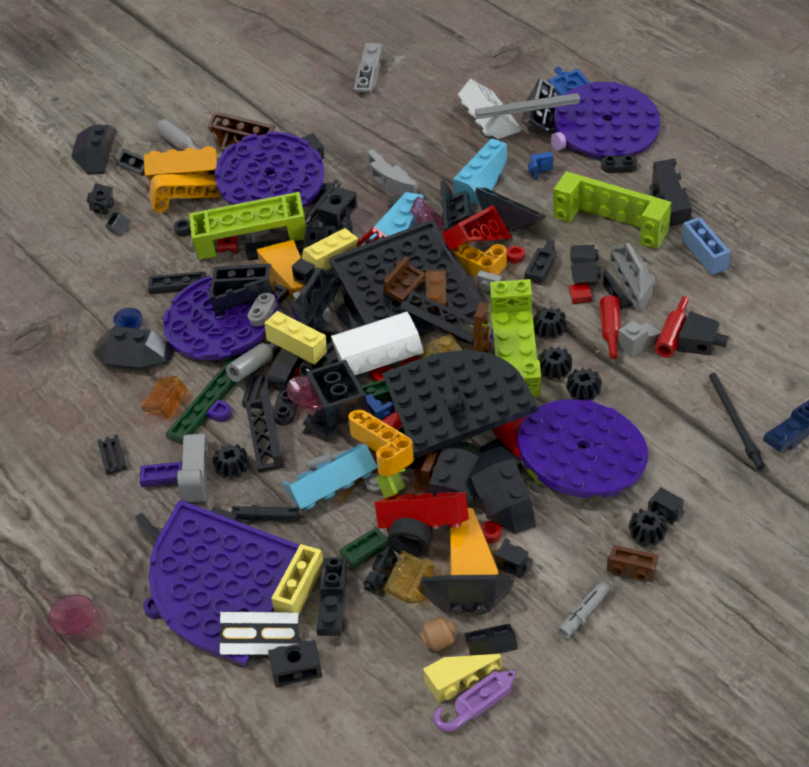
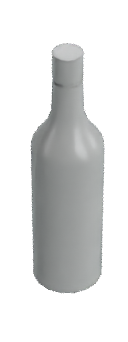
M166 119L158 122L156 126L157 134L179 150L184 151L186 148L199 150L194 145L192 137Z
M261 343L228 364L226 367L227 375L234 382L241 381L269 362L273 357L274 351L280 346L274 343Z

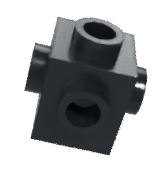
M95 183L92 193L89 192L87 196L89 210L97 214L107 215L109 208L112 209L114 205L113 187Z
M313 222V226H307L304 234L306 246H311L334 234L335 226H324V222Z

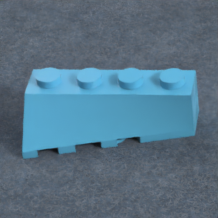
M491 138L453 178L454 196L467 191L470 195V202L480 205L475 189L476 187H486L492 190L494 185H496L497 178L501 175L507 162V143Z
M359 444L337 455L335 461L328 460L319 464L316 467V471L310 470L299 474L297 481L289 483L287 480L281 484L296 507L308 510L316 505L315 501L321 498L326 500L334 496L337 489L341 487L347 489L355 484L354 480L360 477L365 479L373 474L372 470L376 469L377 465L367 445Z

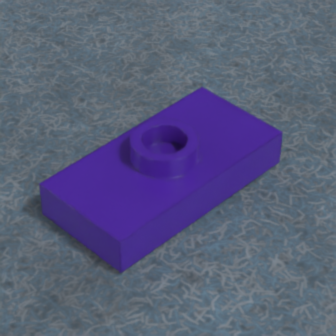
M182 462L141 466V487L178 484L177 474L178 471L182 470Z

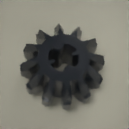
M543 307V310H537L536 315H534L533 325L535 333H538L540 337L546 336L548 340L549 337L556 339L558 335L563 336V332L567 327L565 313L561 312L560 308L553 309L551 307L547 309Z
M551 346L549 350L543 349V352L539 354L538 360L543 377L549 376L550 380L556 377L560 380L561 376L567 377L568 372H571L572 357L567 349L561 350L560 346L558 348Z
M582 367L580 371L574 369L573 373H570L567 377L566 389L570 397H576V400L584 399L587 401L588 398L594 400L596 396L600 395L602 380L598 372H593L591 368L584 370Z
M229 443L227 447L221 445V450H215L212 463L217 475L220 474L223 479L229 476L232 480L233 476L241 477V472H247L249 457L245 448H241L239 444L232 446Z
M650 507L647 511L640 508L638 513H633L628 526L631 538L636 539L637 544L644 542L646 547L649 543L656 546L658 541L664 540L666 532H668L665 516H660L659 510L652 512Z

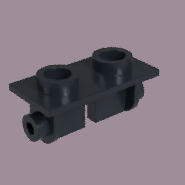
M388 546L386 551L378 553L372 569L376 572L370 571L364 581V589L367 592L376 590L380 597H383L400 562L390 546Z

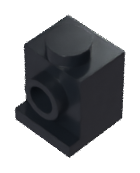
M662 487L648 501V509L650 507L652 512L659 510L660 516H665L666 522L671 525L679 522L684 515V500Z
M507 538L495 554L497 569L517 578H521L525 571L528 572L533 562V559L529 558L528 551L520 546L510 544V539Z

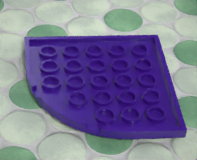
M179 500L158 536L150 558L149 583L156 609L166 625L182 640L200 650L246 667L252 654H220V612H273L274 608L271 598L300 545Z

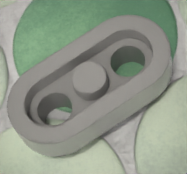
M262 293L256 298L248 313L251 325L262 326L270 318L277 304L273 294Z

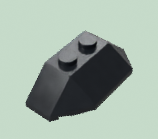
M540 77L526 101L557 96L555 86ZM556 107L523 112L521 123L534 131L556 133L554 127Z
M101 124L92 125L77 134L71 157L84 169L87 175L105 174L116 133L115 127Z
M476 187L475 189L482 211L494 205L506 228L510 231L527 228L546 217L545 214L489 188Z
M321 268L315 270L306 285L301 288L297 299L292 302L291 311L293 312L294 320L312 329L316 327L340 287L338 272Z
M114 326L100 337L93 354L104 366L145 370L162 363H169L174 349L168 341L152 330Z
M461 441L441 449L429 483V493H433V496L436 497V494L466 492L467 505L475 500L477 493L470 477L481 456V452L474 443Z
M503 446L483 452L470 479L486 518L514 534L536 527L531 498L514 458Z
M506 575L421 577L418 588L420 593L444 613L450 612L453 615H460L464 612H474L477 615L491 612L511 591L515 577Z

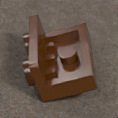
M406 256L402 261L397 262L391 274L388 273L384 277L383 293L402 304L403 300H407L411 290L415 291L424 281L426 273L410 265V258Z
M613 545L611 554L607 559L606 572L617 576L635 578L638 581L653 582L659 555Z

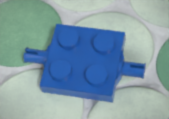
M559 66L554 69L557 76L548 79V82L555 86V93L558 96L565 95L568 91L578 86L590 83L579 69L564 72Z

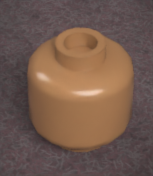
M442 616L423 624V631L420 632L428 650L432 649L434 652L453 645L455 640L453 635L457 634L451 620L447 622Z

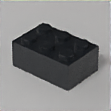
M346 359L307 372L311 393L328 427L349 421L348 416L354 410H363L369 413L366 395Z

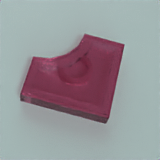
M420 196L415 198L410 211L415 216L418 225L433 219L441 231L444 224L442 216Z

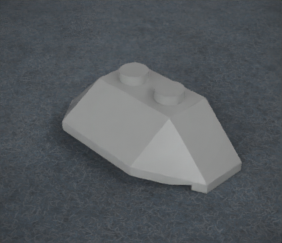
M630 243L610 247V263L637 313H640L653 295L655 278L653 275H650L647 263L643 262Z

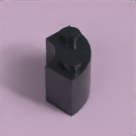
M594 245L571 246L570 260L573 283L597 282V279L601 278V269L597 267L596 262L598 261V249H595Z

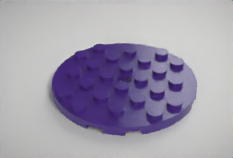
M595 81L578 86L568 91L565 95L578 93L580 97L579 104L555 108L554 127L556 132H561L565 136L566 145L575 152L579 150L586 153L587 157L602 160V158L608 155L624 156L633 155L638 152L643 153L651 147L652 142L657 139L659 134L660 115L655 104L642 92L617 82Z
M267 132L266 135L259 136L255 133L243 137L242 141L237 144H231L222 153L216 165L215 177L219 193L230 205L300 192L302 206L305 207L318 195L322 188L324 166L319 152L309 146V142L298 136L283 132ZM269 172H273V173H274V174H272V175L267 176V173H269Z
M211 276L202 278L178 293L171 301L172 305L169 310L165 311L163 323L167 341L179 354L196 360H220L245 353L266 337L265 324L253 326L248 319V313L255 300L215 312L208 299L212 278ZM276 292L273 295L277 304L271 316L280 310Z
M558 400L539 406L538 412L526 416L521 423L517 438V448H519L523 464L527 470L531 469L537 475V479L556 491L581 498H590L591 495H603L604 498L619 495L622 490L628 487L631 489L644 474L648 462V448L645 439L629 419L613 408L591 400ZM585 444L586 449L579 448L578 446Z

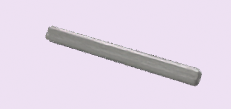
M578 93L477 108L475 109L476 119L574 105L580 103V97Z

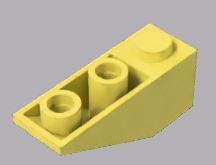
M501 655L444 657L423 668L424 682L439 703L451 700L459 692L472 688L495 670L497 672L502 670Z

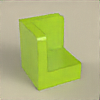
M405 469L392 476L379 475L375 477L384 497L394 496L398 494V491L406 488L399 474L405 471Z

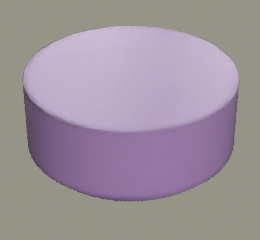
M561 132L552 134L551 143L556 151L565 149L566 138Z

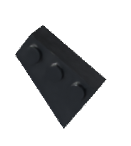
M675 158L653 162L652 185L649 186L651 196L654 195L656 198L672 202L670 226L690 221L692 212L686 189H681L679 180L682 179L681 174H676L675 165L677 164Z
M255 264L214 267L208 298L214 311H222L256 300L262 293L274 294L277 278L272 265Z

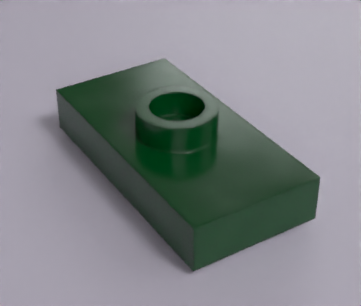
M375 527L339 549L342 557H347V563L353 569L386 549L389 545L387 538Z

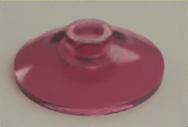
M297 376L288 382L286 391L291 401L305 408L318 407L311 393L307 376Z
M79 594L65 596L52 606L48 617L50 626L55 632L62 635L80 633L93 622L95 606L86 596Z

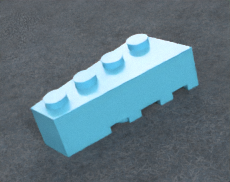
M405 192L375 227L386 236L419 225L424 214L423 195ZM373 234L369 239L365 241V244L368 243L377 234Z

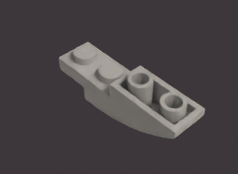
M365 43L362 62L358 67L354 92H372L380 70L382 44Z
M374 149L367 151L372 179L395 194L401 196L405 192L417 194L418 185L415 180L408 176L405 170H402L398 165L392 167Z

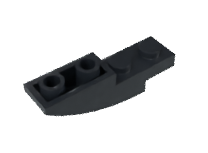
M347 557L324 558L316 628L317 636H341L345 616Z

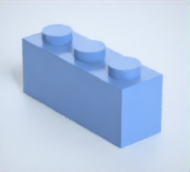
M698 217L684 222L682 241L711 275L728 270L731 252L703 219Z

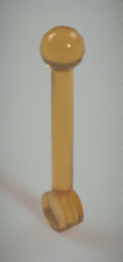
M360 477L356 479L354 485L349 487L343 495L337 497V502L343 504L348 494L361 480H366V478L362 479Z

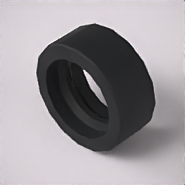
M399 518L392 523L387 541L392 550L398 554L407 557H421L428 553L433 533L430 527L422 521L412 518ZM404 536H410L416 538L417 540L409 539Z

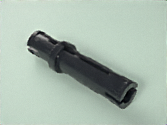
M257 505L246 507L232 506L231 513L237 514L238 520H251V522H257V520H299V507H257Z

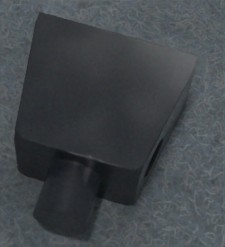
M689 311L678 337L677 351L711 355L714 345L727 347L729 336L719 334L720 323L718 321Z

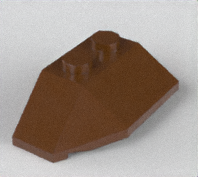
M213 111L208 124V128L216 143L223 151L231 144L241 142L243 137L255 133L257 136L266 135L267 132H274L276 127L275 125Z

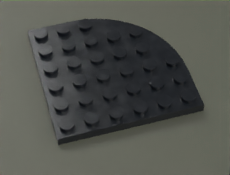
M459 350L430 354L427 357L382 373L406 436L412 440L415 459L539 411L520 372L508 361L481 351ZM447 376L457 379L460 390L456 393H459L461 406H458V411L452 413L448 411L444 395L443 377Z

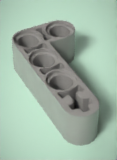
M206 433L184 435L182 470L178 471L177 479L182 501L187 503L206 502L208 457Z

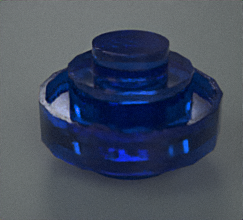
M124 308L114 315L113 321L116 327L139 329L143 323V318L138 309Z

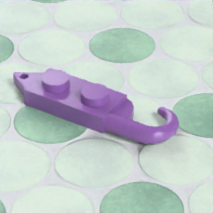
M495 670L460 695L455 702V710L458 717L451 722L445 723L440 720L439 716L443 708L439 707L433 715L436 727L445 732H452L469 720H474L512 692L511 686L515 679L516 671L498 673Z

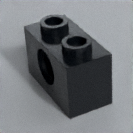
M337 186L318 207L320 222L339 229L358 207L356 192Z
M315 640L302 641L298 644L279 646L268 650L275 687L323 677Z

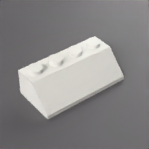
M471 78L458 93L462 100L461 103L469 109L468 113L475 117V109L503 105L493 91ZM511 114L475 120L479 126L483 127L482 131L487 136H494L497 139L521 132L522 130Z
M408 312L331 336L338 362L346 359L354 375L424 353L419 334Z

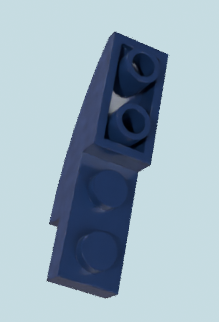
M809 400L794 409L790 418L765 433L763 441L779 452H782L786 448L792 450L809 436Z

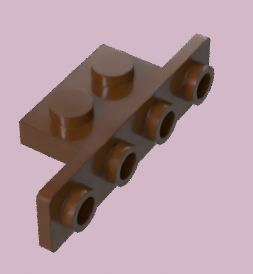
M441 449L420 458L404 495L415 494L417 496L429 493V483Z

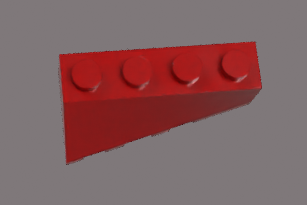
M494 205L442 233L444 241L450 250L476 241L512 238Z
M466 492L436 494V497L433 496V493L417 496L415 494L403 496L396 494L374 502L378 529L387 528V532L390 531L392 523L399 518H412L422 521L430 529L440 528L441 525L448 524V528L460 527L462 522L469 519Z

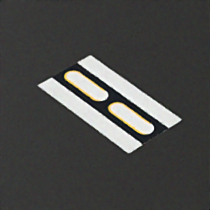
M220 612V654H269L268 650L275 649L276 647L298 644V613Z

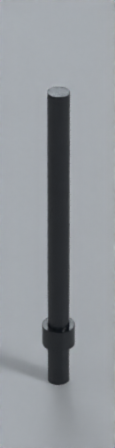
M711 373L709 379L746 447L745 452L748 458L752 459L757 470H763L765 464L760 457L761 452L758 446L753 444L718 375Z

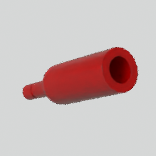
M608 295L601 298L599 303L601 333L603 340L608 343L610 359H617L618 331L621 329L620 304L617 297Z
M686 296L681 298L677 309L668 314L658 337L655 352L661 357L670 358L676 351L678 337L687 318L685 310L689 298Z

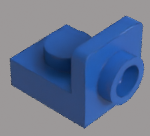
M552 152L530 155L528 171L529 174L532 173L534 180L538 179V172L553 170Z
M371 394L366 396L368 409L371 415L377 419L383 420L395 412V406L392 402L382 406V403Z

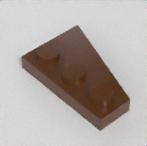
M480 302L474 315L473 339L475 341L472 351L490 353L492 342L489 341L491 327L488 324L490 323L491 312H488V303Z

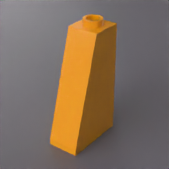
M294 240L257 249L259 263L272 265L277 278L276 283L289 289V297L294 301L293 293L300 291L304 287V285L293 279L292 265L301 258Z
M468 508L469 519L462 522V526L451 528V575H498L497 567L473 508Z

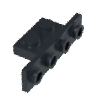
M445 180L440 181L441 189L439 191L442 196L441 206L443 208L442 218L444 220L443 230L445 232L458 223L470 218L472 213L468 192L464 191L453 196L451 188Z

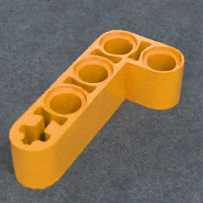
M214 174L156 175L151 180L149 200L156 213L165 212L169 207L171 198H218L221 196Z
M467 244L453 249L465 272L474 277H477L480 270L498 275L507 266V250L505 246L500 244L491 246L485 253Z
M354 410L349 414L351 436L376 451L377 468L380 475L392 476L413 462V443L409 437L366 411Z

